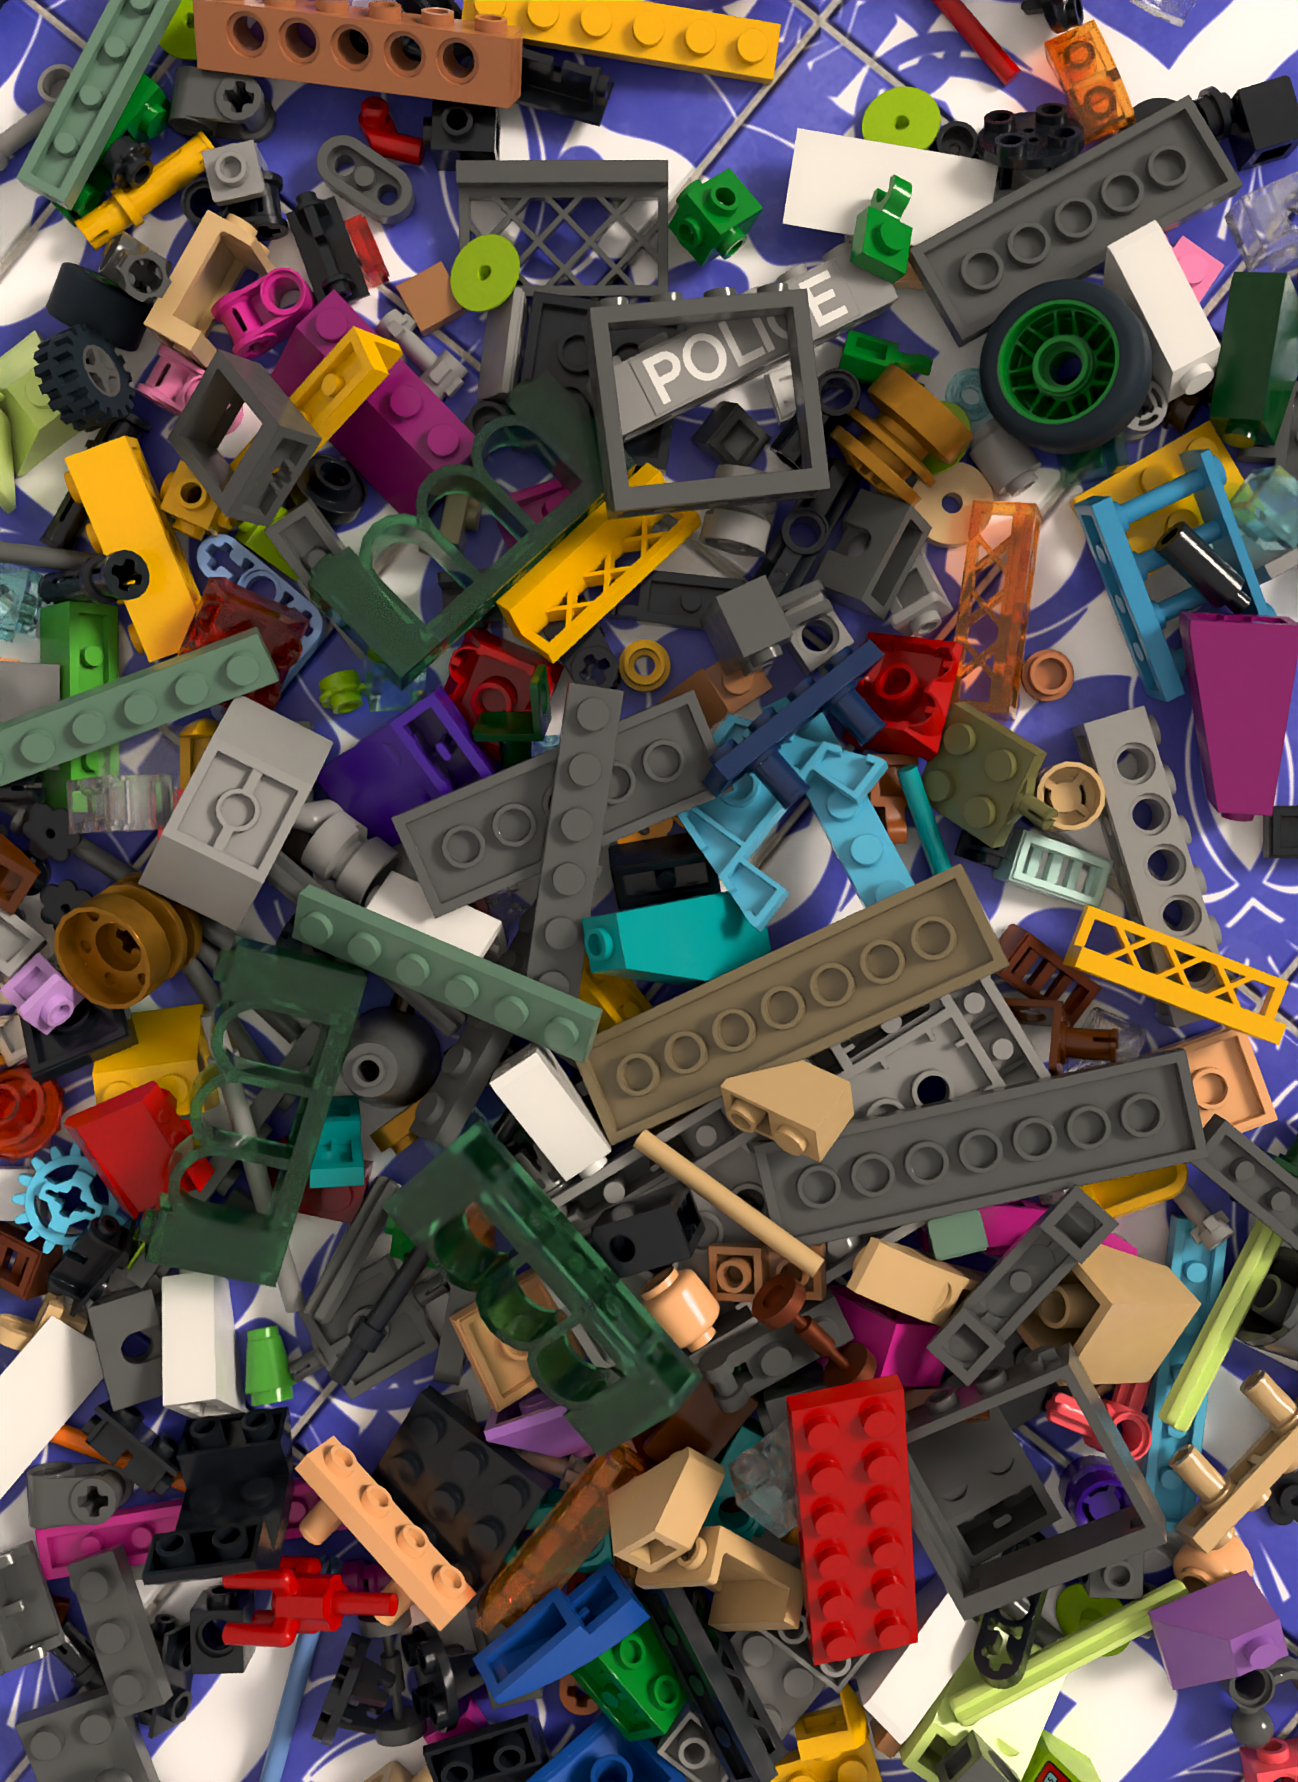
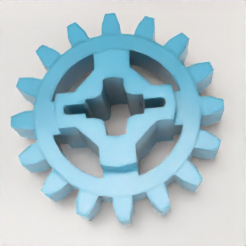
M76 1142L73 1143L68 1155H64L59 1145L51 1147L50 1156L52 1160L50 1162L37 1155L31 1160L34 1169L37 1171L36 1174L21 1173L17 1179L22 1185L27 1187V1190L12 1196L13 1203L25 1205V1211L14 1218L16 1224L27 1222L31 1224L32 1229L25 1237L27 1242L33 1241L39 1236L46 1239L43 1245V1253L48 1254L56 1244L63 1245V1253L67 1249H72L73 1242L81 1234H66L73 1223L84 1219L92 1221L94 1218L104 1215L113 1216L121 1226H124L127 1220L123 1214L117 1212L120 1205L109 1190V1203L97 1196L93 1184L97 1172L85 1155H83ZM79 1165L75 1174L69 1178L58 1180L46 1176L61 1166ZM73 1187H78L83 1190L80 1199L87 1203V1207L77 1206L73 1212H69L64 1209L66 1200L60 1197L58 1192L68 1193ZM37 1196L48 1204L52 1215L49 1225L40 1216L37 1207Z

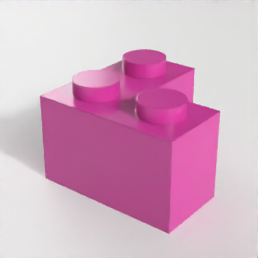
M827 1284L834 1294L854 1336L853 1340L844 1345L853 1342L861 1343L876 1357L877 1369L873 1379L897 1374L904 1390L917 1389V1386H940L945 1365L926 1348V1345L941 1326L920 1320L853 1292L846 1285ZM825 1356L815 1361L826 1367L830 1358Z

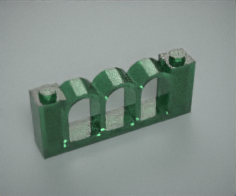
M547 370L533 382L529 378L521 381L506 399L508 403L506 416L497 417L482 427L474 438L470 466L464 464L446 465L426 477L418 490L415 516L402 513L382 518L372 524L363 536L359 556L348 546L337 556L333 553L327 554L310 571L309 576L312 579L307 582L310 599L400 691L404 690L488 613L503 594L605 501L595 419ZM504 446L524 448L533 454L571 494L536 524L490 477L483 464V461L490 452ZM624 450L627 477L629 479L633 475L637 462ZM460 493L473 497L518 541L483 574L435 527L428 516V511L435 501L445 495ZM408 542L417 544L427 551L464 589L456 599L427 625L379 578L372 567L378 553L392 543Z
M236 935L234 936L231 950L221 948L215 965L213 980L221 982L220 992L223 1000L218 1003L211 1016L209 1031L211 1049L216 1062L207 1066L197 1075L189 1090V1122L194 1134L189 1135L176 1146L168 1162V1194L159 1192L155 1209H144L138 1229L137 1241L145 1242V1262L276 1287L368 978L361 967ZM250 1009H266L322 1023L308 1074L243 1059L233 1054L223 1042V1034L229 1022L241 1012ZM246 1083L301 1097L287 1144L225 1131L211 1125L202 1114V1106L207 1096L222 1085ZM208 1156H223L279 1169L266 1214L199 1200L187 1193L182 1187L180 1180L189 1166L196 1160Z
M481 1119L468 1128L381 1205L417 1247L425 1241L429 1258L442 1276L451 1284L465 1291L477 1292L476 1304L478 1311L490 1332L506 1345L516 1350L528 1352L527 1362L531 1376L539 1388L554 1402L568 1409L563 1416L599 1457L678 1412L704 1377L694 1363ZM474 1201L515 1249L507 1252L495 1251L481 1243L468 1226L465 1217L466 1207ZM527 1262L566 1307L553 1310L535 1304L519 1286L515 1274L516 1270ZM580 1323L616 1365L603 1368L586 1362L574 1351L568 1341L566 1332Z

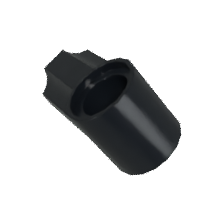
M841 368L827 370L818 377L826 450L834 441L829 434L837 425L844 428V426L852 422L847 415L851 408L859 410L861 388L858 379L851 372ZM834 388L842 389L850 395L851 401L841 409H832L826 406L822 400L827 391ZM796 413L770 446V450L792 470L803 469Z

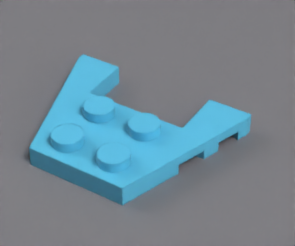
M729 714L712 735L717 748L721 747L731 738L740 744L752 734L748 730V726L753 721ZM795 735L782 744V748L779 751L805 783L808 784L813 776H817L857 805L861 804L888 769L887 762L878 756L868 753L867 756L843 750V747L826 741L819 743ZM745 774L733 784V791L682 812L677 816L732 895L754 929L761 932L790 894L784 887L760 871L748 860L788 809L784 810L782 805L754 774L751 776Z

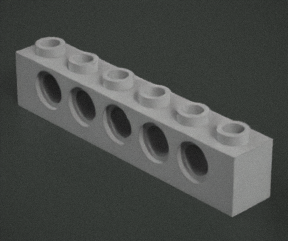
M1145 705L1071 728L1081 763L1093 768L1101 777L1106 791L1105 806L1098 819L1110 858L1114 861L1113 868L1129 921L1220 955L1217 945L1222 944L1221 930L1215 917L1208 915L1202 895L1207 893L1206 881L1200 867L1192 864L1187 847L1192 842L1191 831L1184 816L1178 815L1172 795L1176 794V782L1169 766L1162 765L1157 745L1161 744V733L1156 719L1153 715H1147ZM1123 751L1132 754L1137 761V772L1132 779L1123 777L1117 767L1118 758ZM1139 801L1146 803L1152 811V821L1144 830L1135 824L1132 816L1133 809ZM1156 851L1162 853L1167 860L1166 873L1158 880L1148 870V860ZM1172 901H1175L1182 910L1181 922L1174 929L1168 928L1163 919L1164 909ZM1134 935L1135 941L1141 938ZM1151 942L1138 948L1145 971L1154 974L1171 966L1162 945ZM1175 951L1178 960H1180L1184 954ZM1204 961L1197 963L1195 973L1187 978L1190 987L1200 992H1206L1220 985L1212 965ZM1225 970L1229 981L1235 979L1232 972ZM1175 974L1165 977L1178 983ZM1236 987V988L1233 989L1234 992H1235V994H1237V987ZM1224 993L1216 996V998L1228 1002ZM1153 999L1161 1024L1177 1028L1204 1019Z

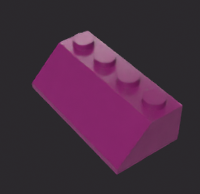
M332 290L296 325L271 374V377L288 398L353 326L378 335L335 290ZM400 358L388 371L389 375L328 441L408 524L419 525L447 498L450 479L465 481L488 459L482 442Z

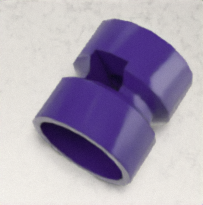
M1095 1455L1078 1457L1067 1465L1060 1476L1058 1486L1060 1500L1077 1527L1133 1505L1111 1463L1104 1457Z

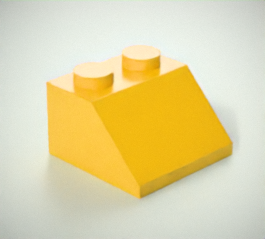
M199 1003L131 1013L138 1044L94 1062L92 1077L96 1105L153 1080L160 1088L169 1090L177 1099L176 1113L178 1116L206 1112L219 1105L217 1080H212L206 1060L211 1053L200 1019L201 1015L207 1013L205 1005Z

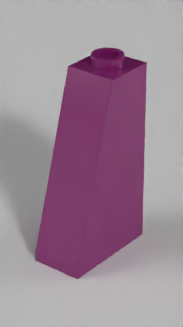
M1180 611L1178 622L1206 797L1216 811L1221 813V816L1225 819L1247 822L1254 820V815L1272 816L1298 658V623L1287 616Z

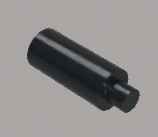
M1184 521L1173 525L1158 540L1154 551L1214 608H1220L1225 605L1237 615L1248 607L1251 598L1241 590L1245 580Z

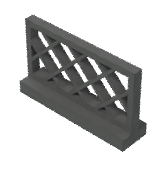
M456 160V183L459 191L460 251L472 241L471 233L476 238L482 236L480 231L471 223V201H493L506 216L489 234L501 235L514 222L533 242L519 257L520 268L540 249L559 269L546 285H531L519 273L518 281L522 285H516L515 287L523 288L526 299H533L534 291L578 298H650L653 295L668 292V160ZM503 201L519 202L511 210ZM531 201H545L558 214L556 219L539 237L517 217ZM555 201L571 202L563 210ZM583 201H598L610 214V217L591 237L570 217ZM608 201L624 202L615 209ZM635 201H658V221L642 237L622 215ZM564 221L585 242L565 264L544 245L547 239ZM616 221L637 242L617 264L596 244ZM657 232L658 253L648 244ZM642 248L658 264V285H635L622 271ZM590 249L611 269L597 285H583L570 271ZM566 276L574 285L557 284ZM618 276L625 285L608 284Z

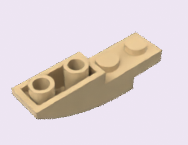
M871 1237L868 1244L856 1255L852 1266L853 1274L846 1287L859 1295L894 1310L942 1326L986 1273L938 1261L920 1249Z

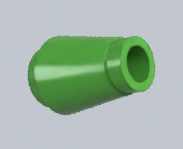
M278 1325L248 1330L245 1394H250L252 1406L266 1405L293 1398L292 1385L296 1384L297 1381L293 1378L294 1373H290L288 1367L290 1361L281 1335H279Z

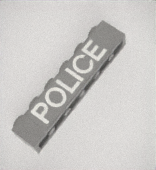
M850 241L844 242L822 256L824 263L810 270H807L805 264H800L776 279L778 283L789 284V290L807 288L814 348L848 332L849 329L852 330L884 314L899 299L892 283L850 262L852 250ZM759 286L753 287L741 294L757 293ZM785 315L684 324L686 331L670 339L666 332L657 334L638 346L639 354L623 362L619 355L613 356L623 444L790 361ZM589 378L583 392L594 412Z

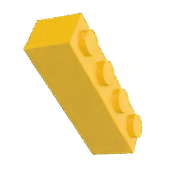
M122 436L65 457L64 460L69 469L68 472L64 473L65 483L74 501L77 504L83 503L91 522L86 524L85 528L89 541L96 553L99 555L104 553V555L108 556L110 553L120 550L133 551L141 556L147 564L150 577L145 593L139 598L127 601L119 599L117 601L119 605L125 603L133 624L128 625V632L136 651L140 655L145 653L149 663L217 639L218 636L176 533L171 528L172 523L169 516L159 509L162 503L160 494L137 438ZM135 581L128 582L127 585L134 584Z

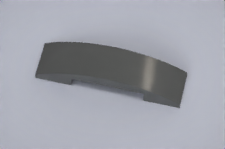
M1075 1184L984 1275L931 1338L926 1348L965 1385L969 1386L1006 1347L1005 1341L1078 1262L1081 1265L1119 1223Z

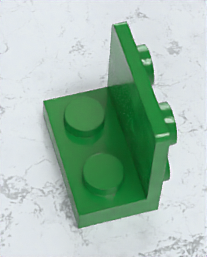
M648 1620L612 1648L570 1673L629 1742L665 1735L688 1699Z

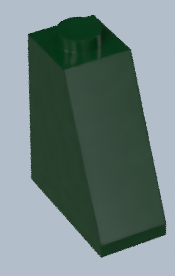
M1234 272L1230 285L1209 417L1222 441L1233 447L1247 449L1254 447L1255 444L1274 446L1298 375V295L1289 273Z

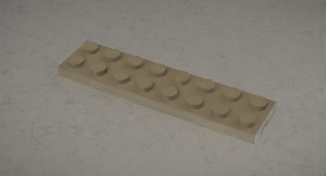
M960 863L596 1034L592 1051L583 1064L578 1061L575 1062L609 1143L613 1146L641 1134L645 1129H653L721 1098L720 1086L726 1078L805 1060L1009 968L1011 965L966 870Z

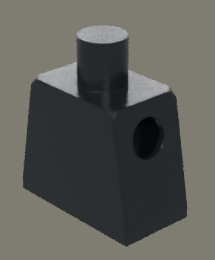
M679 1181L606 1209L592 1225L591 1233L570 1241V1249L574 1263L579 1271L582 1272L603 1264L610 1280H618L691 1258L706 1228L691 1189Z

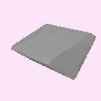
M515 287L510 296L501 305L487 311L477 390L478 402L489 400L502 403L507 407H514V404H516L528 314V303L523 288Z

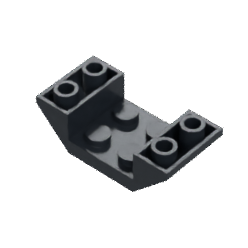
M289 1408L255 1409L244 1413L205 1416L199 1419L187 1420L176 1456L186 1486L184 1500L175 1531L153 1535L141 1576L144 1585L175 1584L278 1570L294 1494Z
M530 1714L423 1746V1755L433 1782H526L552 1759L540 1720L537 1716Z

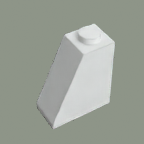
M1154 220L1107 246L1103 287H1106L1123 299L1142 322L1148 334L1152 350L1153 370L1151 380L1161 386L1166 394L1167 402H1170L1185 393L1187 395L1195 394L1211 382L1215 376L1221 345L1162 228Z
M395 871L389 873L382 885L375 886L366 899L364 908L493 963H496L501 955L508 950L502 921L468 905L435 918L420 883Z
M531 1042L497 1064L489 1084L565 1181H568L577 1174H579L581 1179H585L608 1163L606 1155L611 1152V1145L603 1127L550 1049Z
M203 1264L184 1266L179 1269V1275L162 1277L163 1406L192 1419L246 1412L229 1281L215 1270H211Z
M938 1574L916 1594L918 1643L871 1653L855 1673L863 1707L900 1745L911 1735L973 1648L981 1626L978 1616L966 1621L963 1620Z

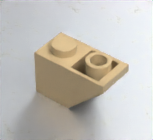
M803 1060L726 1078L720 1086L726 1116L734 1126L744 1132L753 1133L755 1131L774 1140L780 1148L791 1155L800 1156L802 1154L819 1163L854 1115L851 1082Z
M686 1447L673 1453L668 1459L647 1472L633 1477L627 1484L607 1495L613 1555L651 1573L690 1551L724 1480V1466L696 1450Z

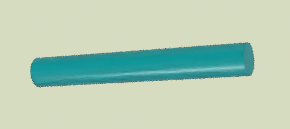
M911 764L898 769L896 772L932 876L952 866L917 765Z

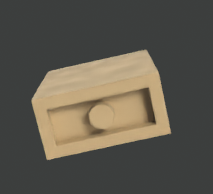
M208 209L169 277L172 281L163 298H157L143 323L163 345L182 354L205 371L217 351L207 339L216 323L211 313L212 306L220 298L234 291L247 269L261 276H265L270 271L276 269L267 256L270 252L269 249L257 240L256 235L258 232L253 226L234 214L229 213L227 218L224 219Z
M721 1525L701 1527L690 1551L657 1570L649 1573L638 1567L635 1584L643 1589L703 1586L714 1592L708 1625L721 1632L799 1629L804 1601L802 1571Z

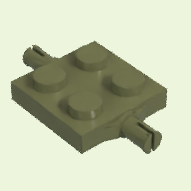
M953 703L945 720L938 754L931 761L927 762L921 776L931 807L991 848L1004 846L1014 823L1022 816L1027 817L1043 830L1049 829L1056 821L1052 818L1058 816L1056 809L1034 797L1036 776L1047 752L968 703Z

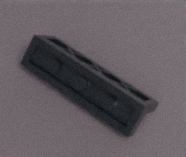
M637 1586L634 1588L633 1591L651 1617L648 1621L730 1782H770L778 1775L774 1765L784 1758L788 1752L725 1632H721L708 1625L711 1604L702 1586L643 1589Z

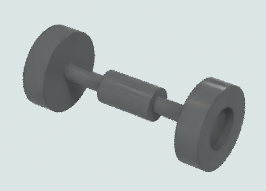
M410 1608L391 1626L381 1624L374 1616L358 1615L361 1635L369 1638H383L384 1652L380 1655L381 1667L396 1675L393 1687H384L385 1692L391 1695L392 1709L383 1712L376 1718L378 1721V1727L375 1732L376 1742L386 1747H397L412 1743L420 1739L427 1732L426 1719L423 1721L419 1720L414 1706H403L401 1692L406 1687L401 1652L395 1650L393 1641L394 1634L407 1629L411 1625Z

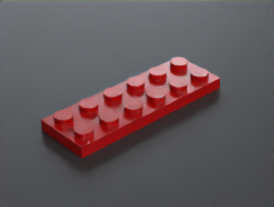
M893 1374L787 1396L786 1407L809 1651L814 1666L918 1643L904 1388L898 1375Z

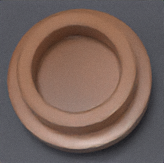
M1044 649L1032 654L1024 662L1021 669V683L1024 690L1030 697L1041 702H1051L1062 698L1071 689L1074 681V669L1070 660L1061 652L1052 649Z

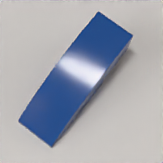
M607 1561L569 1595L566 1596L558 1587L553 1589L472 1659L493 1700L501 1704L561 1679L591 1662L622 1641L651 1617L628 1581Z

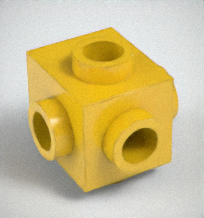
M180 460L176 471L169 472L165 477L160 490V500L162 503L159 509L174 519L172 529L195 540L202 541L204 534L217 537L218 534H227L235 526L237 519L226 517L184 461ZM201 490H202L201 498L197 501V499H198V497H199V495H200V492H201Z

